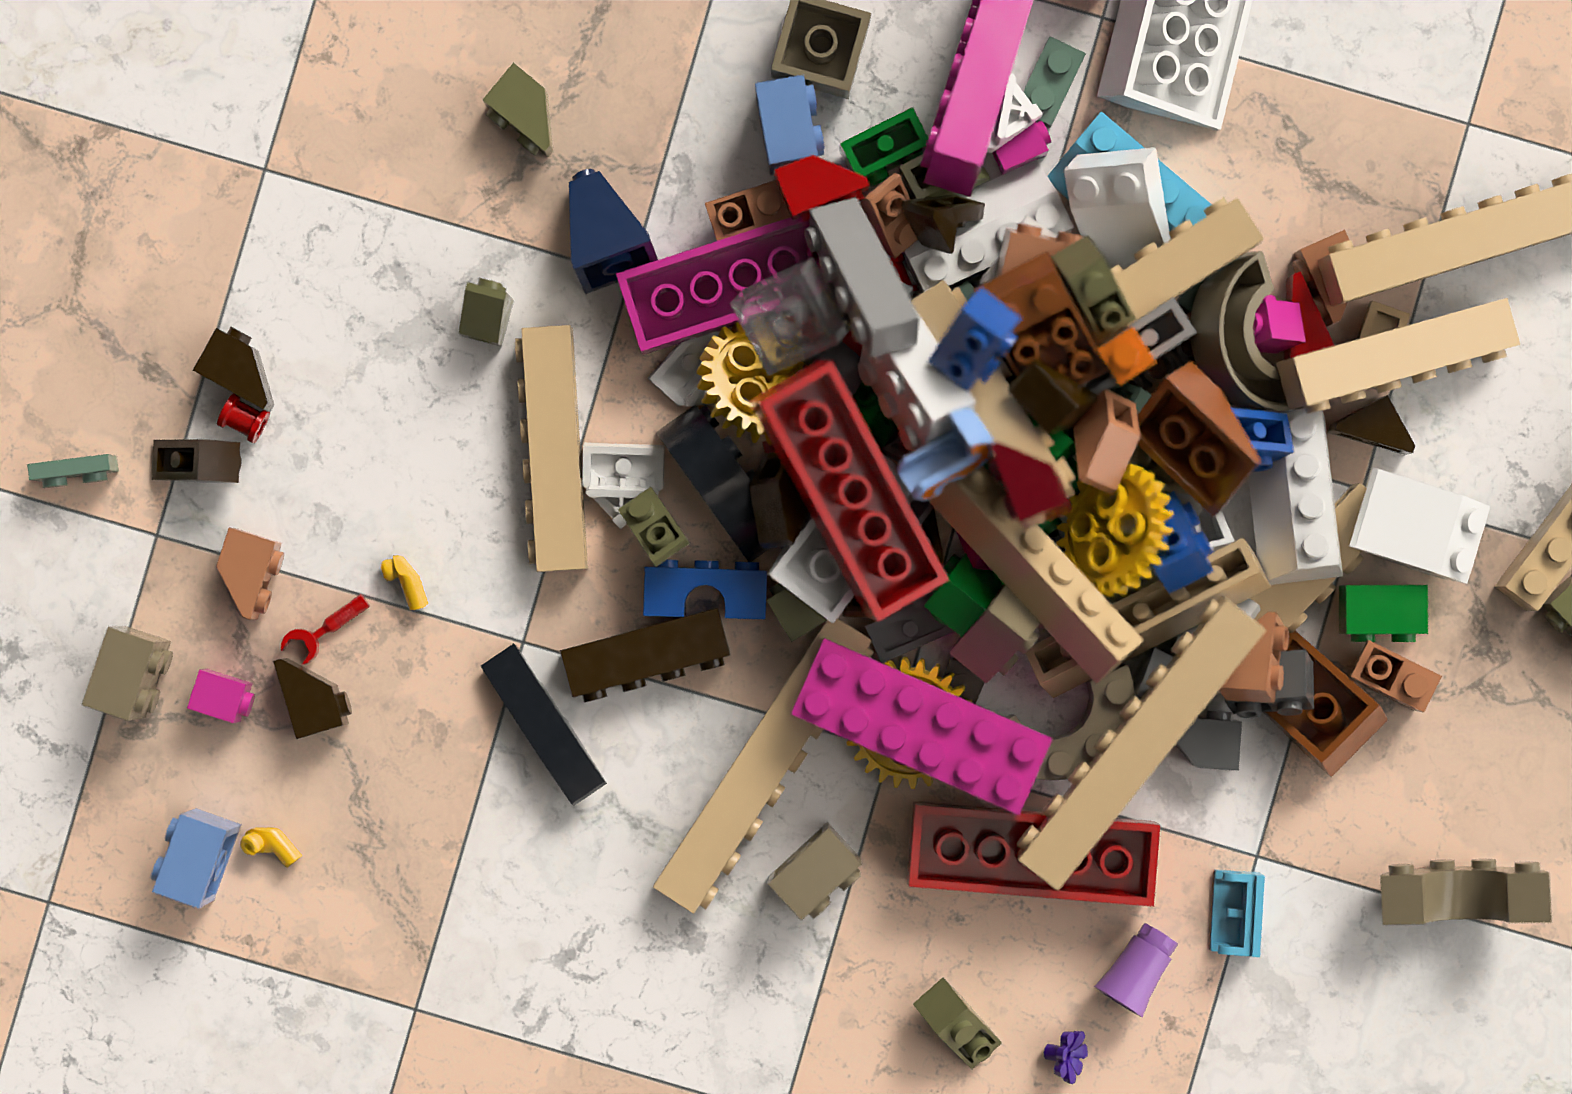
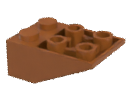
M1048 251L973 289L975 294L980 288H983L1021 317V320L1012 332L1018 338L1005 354L1017 377L1034 359L1080 385L1109 371L1106 363L1097 351L1098 348Z

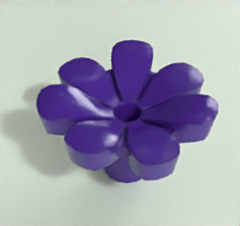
M1083 1031L1063 1032L1060 1038V1046L1047 1044L1044 1049V1058L1056 1061L1054 1074L1063 1078V1081L1069 1084H1074L1076 1075H1080L1082 1072L1083 1064L1079 1059H1084L1088 1056L1087 1045L1082 1044L1085 1039Z

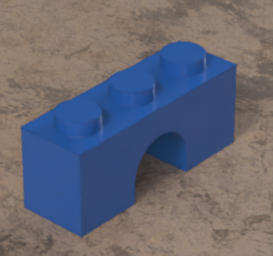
M667 559L658 566L645 567L643 616L685 617L686 600L690 592L696 587L709 585L718 589L725 600V618L766 619L767 571L759 570V562H735V570L719 569V561L695 560L694 568H678V560Z

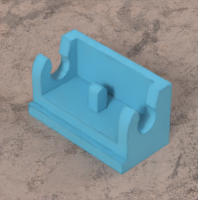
M1214 869L1210 951L1224 955L1260 957L1265 876L1259 872Z

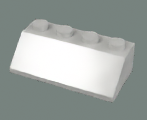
M1034 160L974 188L971 197L959 195L985 203L982 220L968 221L965 227H957L954 252L952 254L925 247L917 240L903 252V255L922 294L945 280L950 288L964 283L966 280L987 272L1000 253L1005 228L1017 229L1018 223H1021L1026 215L1036 220L1055 235L1058 234V231L1070 233L1074 226L1057 190L1037 160Z
M1305 409L1279 412L1288 414L1294 453L1273 462L1271 469L1252 472L1248 476L1257 559L1270 585L1341 577L1343 572L1323 411L1320 410L1306 414Z

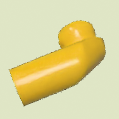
M393 555V559L382 561L381 570L385 580L393 581L399 578L409 610L421 609L428 605L420 576L403 556Z
M252 828L245 833V836L240 841L241 849L245 854L274 853L286 868L290 867L302 856L292 842L278 828Z

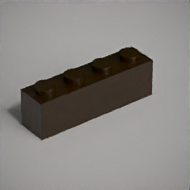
M719 608L560 650L572 697L582 695L584 703L607 697L606 689L621 685L623 692L645 687V678L660 674L662 682L686 676L684 668L700 664L701 671L725 665L723 657L731 655Z

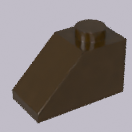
M230 327L227 333L216 328L193 371L254 405L271 412L274 407V401L259 350L249 345L252 337L233 327Z
M204 439L153 440L152 480L239 483V471L242 464L240 442Z
M289 658L273 661L296 739L349 724L347 716L352 714L351 704L345 691L340 692L337 684Z

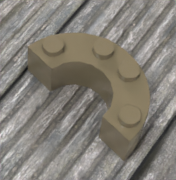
M1263 251L1247 252L1203 280L1195 296L1190 323L1197 332L1196 335L1190 338L1191 347L1197 367L1221 389L1229 404L1247 410L1288 411L1289 408L1278 368L1272 366L1261 356L1254 339L1253 324L1256 310L1263 298L1274 291Z
M1120 664L1097 684L1092 679L1086 681L1089 693L1086 713L1079 724L1069 732L1051 737L1053 740L1036 779H1069L1072 772L1082 761L1089 764L1098 752L1094 749V746L1106 730L1110 729L1114 732L1124 720L1120 717V713L1135 696L1133 680L1128 665ZM1014 714L1005 717L1022 725Z
M1472 859L1471 866L1455 867V860H1430V868L1414 869L1413 864L1389 865V872L1380 876L1382 925H1422L1428 922L1458 919L1499 920L1508 923H1551L1550 872L1541 870L1540 862H1515V867L1496 866V859Z

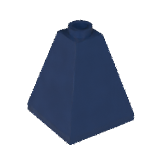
M585 169L573 175L572 181L569 182L571 263L585 294L618 283L617 273L657 261L658 258L648 232L601 172H595L594 169Z

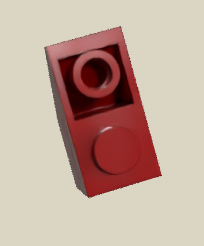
M810 155L774 170L775 179L792 221L801 218L803 223L810 222V210L855 197L858 202L864 199L862 193L868 191L870 186L867 177L815 155Z

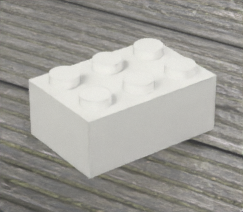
M921 317L919 320L917 345L870 358L863 344L858 364L861 380L866 386L872 387L878 397L879 406L883 414L887 418H892L899 429L903 445L909 451H915L952 430L949 413L964 408L973 410L976 403L970 391L964 390L928 362L938 343Z

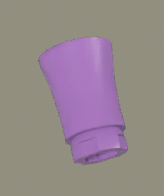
M1144 923L1137 936L1133 935L1122 954L1094 987L1121 1006L1143 1018L1150 997L1163 972L1172 960L1169 956L1175 951L1178 943L1158 929Z

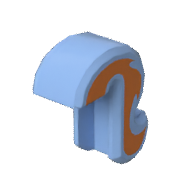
M964 408L950 412L949 419L952 430L904 456L899 462L896 471L915 500L925 501L941 494L943 485L971 475L990 458L992 454L990 444H993L994 440L974 410Z

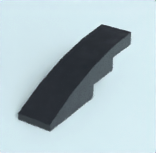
M514 643L481 665V668L516 723L573 806L607 784L568 720L561 714L545 686L537 678L520 649Z

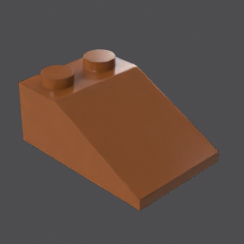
M1192 362L1187 363L1167 376L1137 414L1140 431L1137 445L1212 517H1215L1261 462L1221 389Z
M1295 630L1292 633L1289 632V642L1286 651L1306 650L1313 661L1314 709L1302 710L1301 714L1294 716L1281 715L1277 711L1263 713L1311 760L1332 777L1388 719L1381 706Z

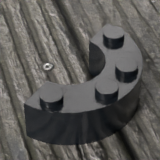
M695 404L656 433L748 562H752L770 549H764L758 540L749 488L755 471L751 469L745 473L737 462L742 453L729 435L724 439L719 437L714 429L720 424L715 417L712 418L710 416L712 412L706 405L699 409Z

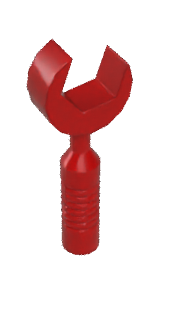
M359 594L327 617L322 627L312 633L306 629L289 631L283 637L281 651L285 650L292 639L304 640L309 654L301 665L312 662L319 652L318 639L326 633H334L344 624H347L358 614L370 607L369 603L362 594Z

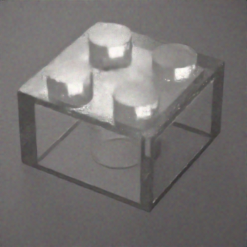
M813 257L743 289L730 302L768 376L839 344L851 330Z

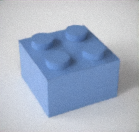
M804 75L755 83L756 100L770 176L774 175L775 169L810 155H824L825 147L821 125L813 126L811 116H817L815 90L813 85H805Z
M197 808L181 813L179 819L173 818L165 835V841L170 842L165 858L159 856L151 874V880L156 881L152 892L198 909L214 901L242 824Z

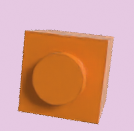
M1133 326L1097 349L1119 385H1124L1157 363Z

